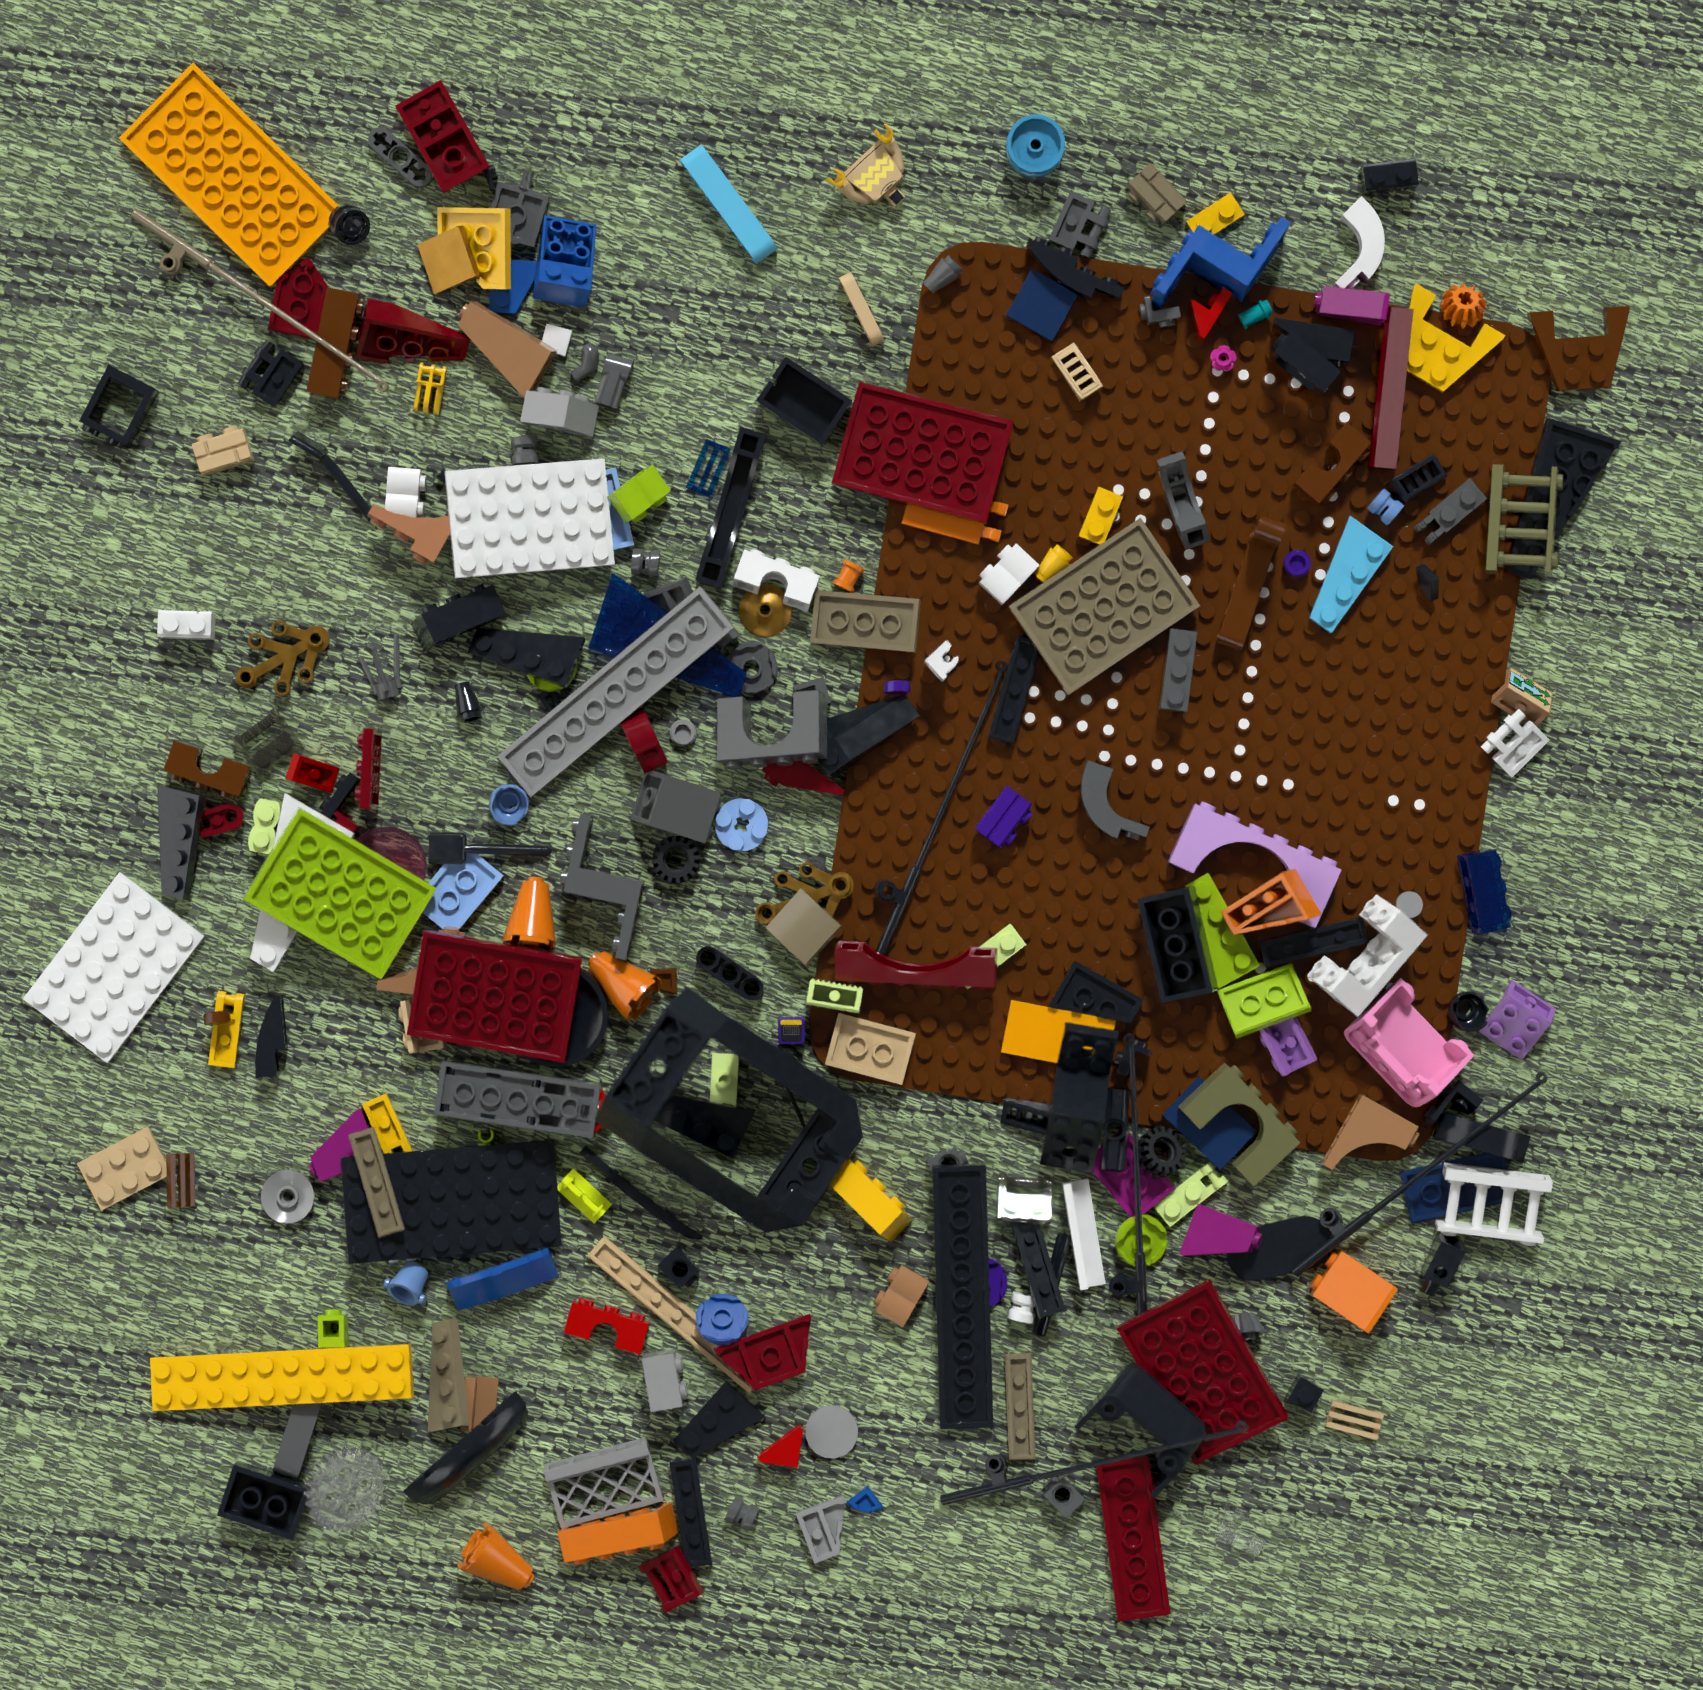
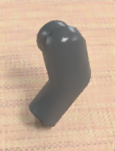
M585 344L582 347V364L570 372L577 383L591 375L598 368L599 351L592 344Z

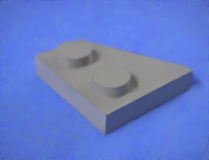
M844 1494L796 1512L814 1564L840 1553L845 1504Z

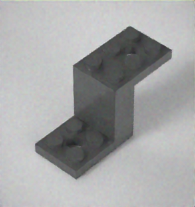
M580 813V817L574 818L571 833L576 834L574 844L568 845L566 859L570 860L568 870H563L560 885L565 886L563 892L626 905V909L620 910L617 925L622 926L620 936L616 935L614 937L612 951L616 952L615 958L627 960L645 881L583 868L594 816Z

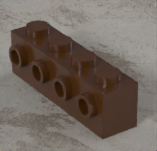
M327 287L318 330L319 337L351 359H354V353H350L352 342L356 343L359 335V327H355L357 317H362L364 310V301H361L359 293ZM316 341L306 392L309 395L341 401V396L346 395L349 380L345 379L346 371L351 369L352 365Z

